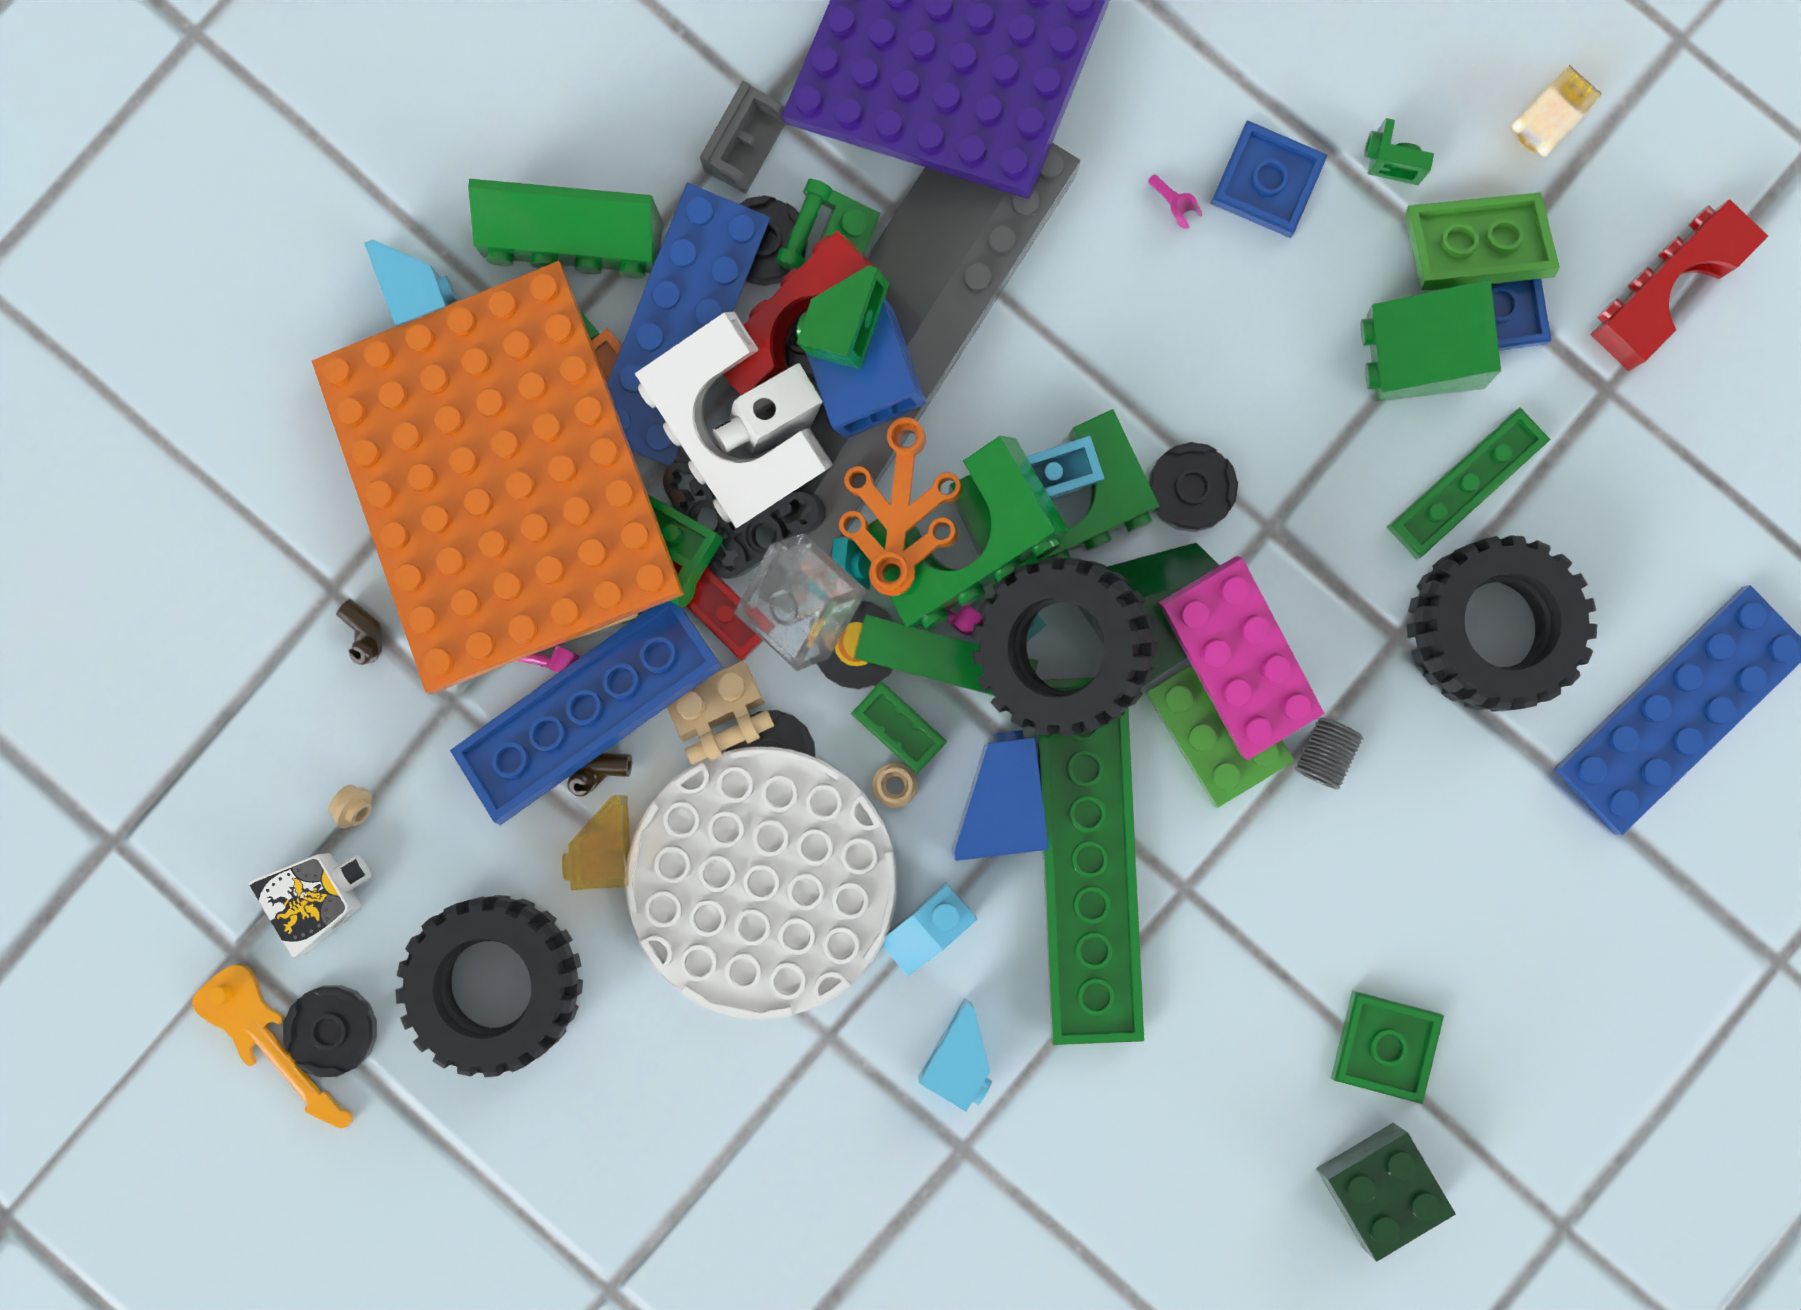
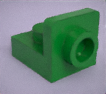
M1386 118L1379 129L1371 131L1368 136L1364 151V157L1370 158L1367 174L1419 185L1431 171L1434 153L1421 151V147L1412 143L1391 144L1395 120Z

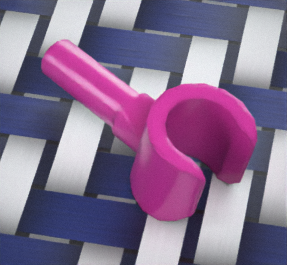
M1156 174L1149 178L1148 183L1170 204L1171 211L1181 228H1190L1186 218L1183 216L1185 212L1194 210L1199 216H1202L1198 202L1192 194H1178Z
M967 605L957 615L948 610L949 618L945 622L950 623L964 635H972L974 624L982 623L983 618L979 612Z
M556 645L551 657L535 653L517 661L540 665L559 673L578 660L580 656Z

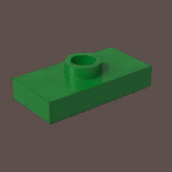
M882 681L875 686L851 713L855 719L915 774H918L948 742Z

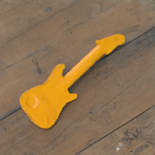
M235 964L225 968L197 991L192 1000L195 1012L210 1024L223 1029L233 1039L239 1056L246 1065L252 1066L257 1063L253 1048L257 1044L306 1102L307 1106L304 1109L306 1113L337 1128H345L353 1122L354 1116L352 1112L348 1109H343L328 1091L322 1092L306 1072L302 1071L295 1064L296 1061L290 1053L287 1052L284 1046L268 1029L267 1026L270 1022L281 1024L285 1021V1016L270 1008L263 999L259 982L247 965Z

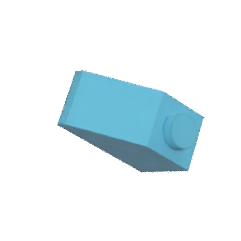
M373 239L364 243L396 327L443 309L452 302L457 301L454 288L448 276L441 277L430 264Z
M1091 436L1026 456L1052 501L1104 480Z
M945 882L887 933L882 947L909 976L943 951L978 919L948 883Z
M964 998L921 1070L918 1080L919 1084L967 1112L972 1102L977 1105L982 1102L992 1084V1080L987 1078L990 1069L973 1003Z

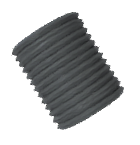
M1320 717L1317 718L1318 722H1315L1316 727L1313 728L1314 731L1311 732L1312 735L1309 736L1310 739L1305 744L1306 748H1303L1304 752H1301L1302 756H1300L1295 770L1322 785L1333 789H1340V785L1343 784L1342 781L1345 780L1344 776H1347L1346 772H1349L1348 768H1350V764L1354 760L1353 756L1356 755L1355 752L1358 751L1359 744H1362L1363 736L1339 722Z

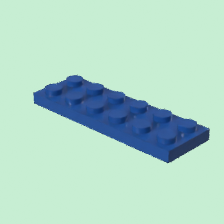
M688 182L685 185L607 383L631 451L667 466L674 464L680 446H676L667 436L663 428V424L666 421L657 407H650L642 398L638 390V385L641 383L635 373L721 314L735 310L770 222L769 216Z
M1751 585L1742 587L1553 770L1616 835H1623L1801 663V636Z
M667 601L649 608L456 745L450 752L493 822L501 826L723 667L684 609Z

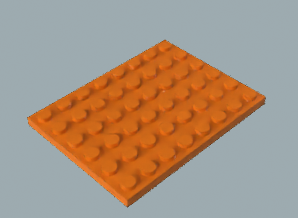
M560 261L312 360L425 693L434 694L684 595L569 279Z

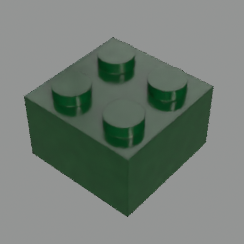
M1395 1123L1386 1126L1316 1168L1361 1247L1376 1262L1456 1215L1409 1133Z

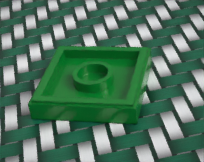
M1352 990L1331 1079L1423 1104L1444 1015Z

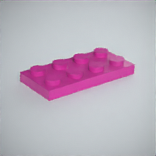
M1233 557L1158 602L1241 757L1246 760L1251 759L1325 714L1242 557Z

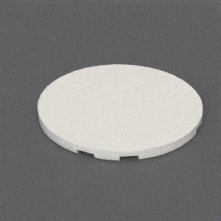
M747 747L723 752V756L713 761L707 758L698 762L674 778L659 793L643 815L632 839L625 873V893L628 913L631 916L632 924L642 950L657 972L661 973L674 987L680 990L681 994L703 1007L732 1017L776 1019L793 1016V1014L821 1006L850 987L871 964L884 943L893 918L897 896V869L891 839L882 818L866 794L850 778L823 760L806 753L778 747Z

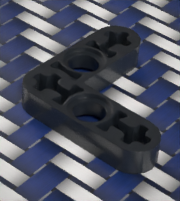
M688 462L671 464L663 476L664 490L675 510L698 522V515L703 508L709 507L717 514L718 524L713 531L721 537L727 532L728 538H724L722 544L727 551L736 550L738 557L733 560L736 568L733 566H723L721 560L726 557V553L720 544L708 564L709 569L714 575L720 578L731 579L745 575L816 530L822 524L825 517L823 501L817 495L811 492H794L738 528H735L731 521L729 523L725 522L718 514L713 504V500L716 497L706 483L704 485L699 483L693 474L694 479L689 482L691 491L694 496H703L705 494L706 499L694 502L688 507L687 503L693 502L695 499L688 489H679L677 485L682 481L681 472L683 474H692ZM797 502L800 504H810L812 510L807 513L808 522L805 520H795L786 525L777 516V513H780L781 518H789L797 513ZM764 522L771 524L777 533L775 543L769 548L760 546L756 540V530Z

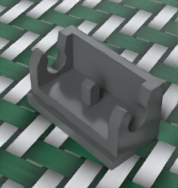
M742 81L700 155L704 172L746 194L785 126V122L781 117L783 111L780 110L782 104L771 96L752 87L751 84Z

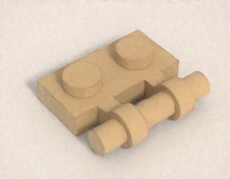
M745 660L713 674L667 707L678 735L683 742L699 735L700 742L685 748L687 757L692 765L706 758L713 761L723 756V750L744 740L749 744L760 738L759 733L775 726L768 710L753 717L749 713L750 710L765 704ZM736 717L738 724L714 734L712 728Z

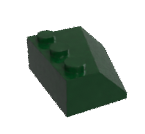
M1197 543L1106 567V569L1112 572H1119L1129 580L1127 585L1133 591L1138 590L1146 601L1142 605L1146 614H1152L1156 628L1151 629L1152 641H1157V655L1152 656L1150 667L1154 668L1150 682L1187 658L1158 602L1220 566ZM1077 605L1104 645L1103 633L1097 620L1087 609Z

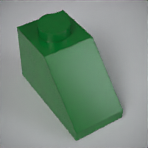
M868 265L812 298L807 312L801 315L797 325V344L811 357L861 370L890 284L877 267Z

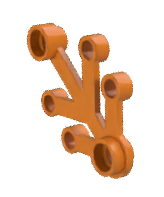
M909 417L895 420L887 431V441L894 452H896L890 504L874 486L873 476L866 468L861 466L852 467L846 472L844 477L846 488L853 495L860 496L887 529L884 549L868 532V521L861 513L848 511L839 520L841 533L849 540L855 541L872 562L869 569L871 584L878 592L886 596H898L905 593L914 582L915 566L938 547L945 548L953 545L958 537V530L954 523L948 518L939 517L930 523L927 534L905 549L906 533L943 502L952 503L957 501L963 492V485L959 478L953 473L944 472L936 477L930 489L910 504L915 456L925 447L926 434L921 425ZM906 434H915L916 441L912 446L904 447L901 445V440ZM860 474L865 475V485L861 488H853L852 481L854 477ZM951 480L956 483L955 490L951 494L945 495L941 493V486L944 482ZM852 519H860V529L855 533H849L847 531L848 522ZM940 526H950L951 532L946 539L939 540L936 538L935 533ZM894 566L899 567V578L895 581H887V570Z

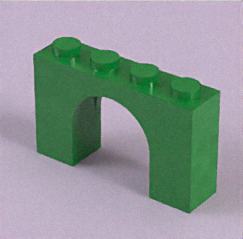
M1114 409L1072 427L1069 438L1071 442L1091 436L1104 480L1091 485V503L1086 516L1079 523L1068 528L1069 533L1058 539L1060 543L1059 548L1040 559L1071 558L1069 552L1085 545L1087 551L1096 549L1110 542L1112 539L1109 533L1125 526L1129 533L1151 523L1150 514L1159 508L1158 501ZM971 475L959 479L963 485V492L954 504L980 556L989 541L991 516L985 499ZM955 482L949 485L950 494L955 490ZM1033 555L1020 565L1038 563L1040 559H1036ZM997 579L991 582L993 587L998 583Z
M1000 435L963 460L990 511L991 533L989 541L983 553L965 568L959 570L949 568L939 562L932 553L915 566V579L912 586L901 595L889 596L906 628L924 626L926 630L940 625L949 618L948 610L959 603L964 607L979 600L986 594L983 589L985 586L996 579L999 582L1002 578L1012 577L1015 575L1014 570L1021 567L1020 564L1033 555L1036 559H1040L1060 547L1058 539L1070 532L1016 438ZM877 518L869 524L868 532L885 549L887 529ZM916 526L906 533L905 549L922 537ZM896 566L889 568L886 572L887 581H895L900 576V568Z

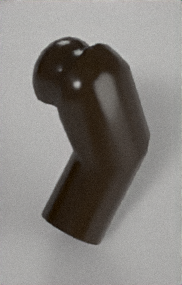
M348 599L340 606L336 616L354 630V643L352 648L349 649V656L354 663L359 665L373 663L382 652L381 624L355 601Z

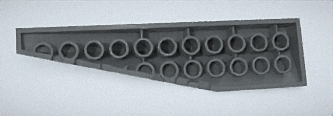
M1052 142L1030 199L927 167L924 168L871 249L868 260L874 267L879 269L890 283L885 299L894 309L928 404L845 439L831 427L822 402L810 430L833 466L792 493L811 492L817 495L823 501L825 507L824 520L816 530L764 562L754 594L790 617L794 615L832 556L834 538L844 537L839 529L841 516L848 511L860 513L865 505L860 496L853 495L846 488L844 483L846 472L855 466L864 467L873 476L874 486L878 485L896 457V452H894L887 441V431L890 425L895 420L903 417L912 418L917 422L920 420L1076 178L1080 159ZM909 433V434H906V435L902 438V440H901V445H902V446H903V444L905 443V441L907 440V438L909 437L910 433ZM863 474L855 476L852 481L853 488L863 487L866 483V476ZM797 502V513L789 518L780 517V519L786 525L795 520H805L808 522L807 513L812 510L810 504H800ZM852 519L848 522L847 531L849 530L850 526L852 525L855 519ZM776 531L774 532L770 547L776 541Z

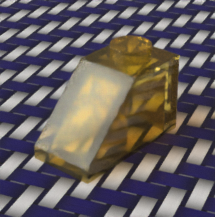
M1569 65L1512 127L1518 132L1517 137L1526 148L1534 152L1539 150L1546 156L1587 113L1602 93Z
M628 795L611 796L568 844L569 853H563L562 874L565 881L570 880L571 890L629 886L628 877H626L627 859L630 850Z

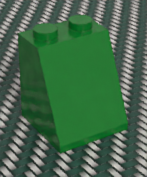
M1491 280L1372 304L1367 313V319H1361L1363 346L1370 345L1372 362L1365 365L1366 384L1368 390L1375 389L1376 401L1485 389L1501 372Z

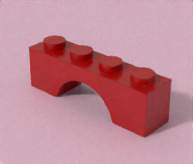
M1730 199L1715 210L1708 205L1699 212L1688 224L1693 231L1684 240L1679 236L1673 239L1657 255L1663 261L1653 271L1646 267L1628 284L1627 287L1632 293L1623 302L1616 298L1597 316L1602 323L1590 335L1628 371L1646 362L1676 331L1670 314L1669 298L1672 287L1680 275L1701 273L1720 279L1738 268L1767 239L1768 235Z
M836 231L832 236L824 237L815 245L812 250V256L800 268H795L786 274L780 283L781 288L769 300L758 303L751 310L749 320L743 326L759 351L724 373L723 376L740 395H743L789 369L785 355L787 337L796 320L808 310L811 299L866 266L874 267V265L851 240L840 232Z

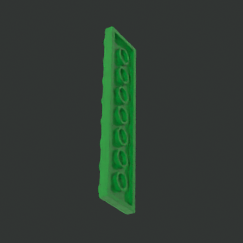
M1093 678L1047 679L1042 681L1056 689L1072 690L1086 685ZM1128 708L1124 711L1125 714L1115 721L1092 731L1063 737L1061 734L1050 736L1038 734L1040 783L1049 850H1043L1051 1041L1053 1045L1144 1041Z

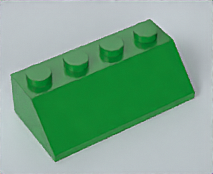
M469 179L468 191L473 245L481 256L486 258L488 263L498 266H512L513 261L530 262L532 267L539 269L542 265L544 267L560 261L562 265L575 266L574 269L576 271L586 274H600L602 269L619 270V274L625 277L644 278L646 273H651L661 248L663 221L652 195Z

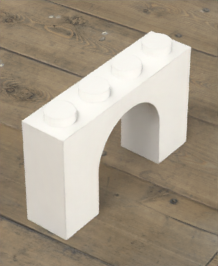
M733 311L721 314L643 367L635 375L641 383L638 385V390L642 398L650 407H657L666 422L663 424V428L667 436L676 446L682 445L691 459L688 462V466L692 474L702 485L706 483L716 497L713 500V504L718 514L725 522L729 523L731 521L735 528H738L832 467L833 464L809 427L798 432L765 455L757 458H741L724 453L710 437L703 416L707 392L720 376L759 351Z

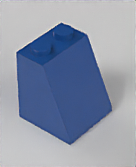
M1023 730L995 733L993 735L994 743L984 745L952 846V855L955 861L1049 850L1035 738L1024 739Z

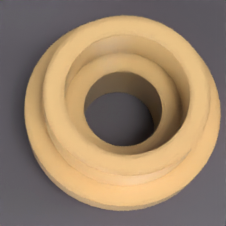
M889 763L882 766L876 772L872 783L873 792L877 800L883 805L899 808L907 805L914 798L917 791V779L913 771L906 765ZM897 776L903 780L904 788L900 793L892 794L887 790L886 782L890 777Z
M354 785L343 787L336 793L329 805L328 811L333 816L334 823L342 829L358 826L363 823L372 810V794L364 787L356 788Z

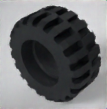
M1510 535L1502 539L1494 536L1454 550L1453 553L1442 557L1433 564V571L1423 575L1416 586L1420 591L1419 596L1411 598L1408 612L1415 614L1414 622L1407 624V638L1415 637L1418 648L1411 651L1415 663L1423 662L1428 670L1423 673V676L1429 684H1439L1443 687L1441 691L1443 696L1451 701H1463L1464 707L1474 710L1488 709L1491 712L1534 707L1539 702L1550 701L1561 695V687L1572 686L1581 676L1580 671L1576 668L1579 665L1588 664L1592 656L1593 650L1586 647L1587 640L1597 638L1598 624L1589 623V613L1597 610L1594 598L1585 599L1582 588L1586 587L1588 583L1582 573L1572 575L1569 572L1568 568L1572 565V562L1564 554L1551 556L1549 555L1550 545L1539 540L1528 544L1524 536ZM1498 582L1516 590L1526 600L1534 616L1535 637L1532 647L1527 656L1514 666L1497 667L1490 664L1474 650L1466 634L1465 611L1468 601L1476 589L1488 583Z
M1077 558L1040 559L1038 563L1025 564L1015 569V575L1012 577L1002 578L993 587L996 592L994 597L985 598L979 609L984 614L982 623L974 624L972 638L979 639V650L971 651L973 665L981 664L984 674L977 678L983 691L991 690L995 696L991 704L999 712L1008 711L1012 715L1011 722L1021 728L1030 726L1035 729L1037 734L1046 736L1061 734L1063 737L1078 735L1100 728L1115 721L1125 714L1124 711L1129 706L1136 704L1143 695L1141 692L1143 685L1151 680L1154 668L1150 667L1152 656L1157 655V641H1152L1151 629L1156 628L1152 614L1147 615L1142 606L1146 601L1138 590L1133 591L1127 585L1128 579L1119 572H1112L1106 569V565ZM1060 602L1077 604L1087 609L1097 620L1104 638V658L1098 674L1086 685L1072 690L1056 689L1042 681L1033 670L1027 654V636L1032 621L1042 609Z
M506 895L482 896L456 903L443 909V912L439 915L429 918L421 926L423 931L419 935L413 936L405 948L409 955L407 960L399 962L396 975L403 978V987L395 990L396 1004L404 1003L407 1012L406 1015L400 1017L405 1030L413 1027L417 1033L418 1038L413 1043L421 1053L427 1049L431 1050L435 1054L432 1062L444 1069L449 1065L457 1067V1074L471 1077L476 1073H483L486 1078L500 1076L506 1071L513 1073L522 1069L555 1045L567 1032L566 1027L569 1022L575 1018L579 1008L576 1005L577 996L582 994L583 979H578L577 968L582 966L579 953L573 954L569 945L573 939L566 929L561 931L555 925L557 918L547 910L544 912L537 910L533 902L525 899H510V896ZM484 941L500 942L513 949L524 961L531 979V997L523 1014L514 1022L497 1028L482 1026L468 1018L459 1008L452 991V972L457 958L468 947Z

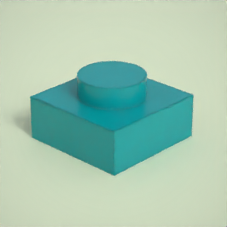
M834 538L829 583L852 589L870 590L869 569L871 563L855 541L848 538Z

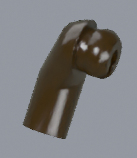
M602 753L568 778V790L573 795L582 797L592 792L607 776L629 777L632 771L631 755Z

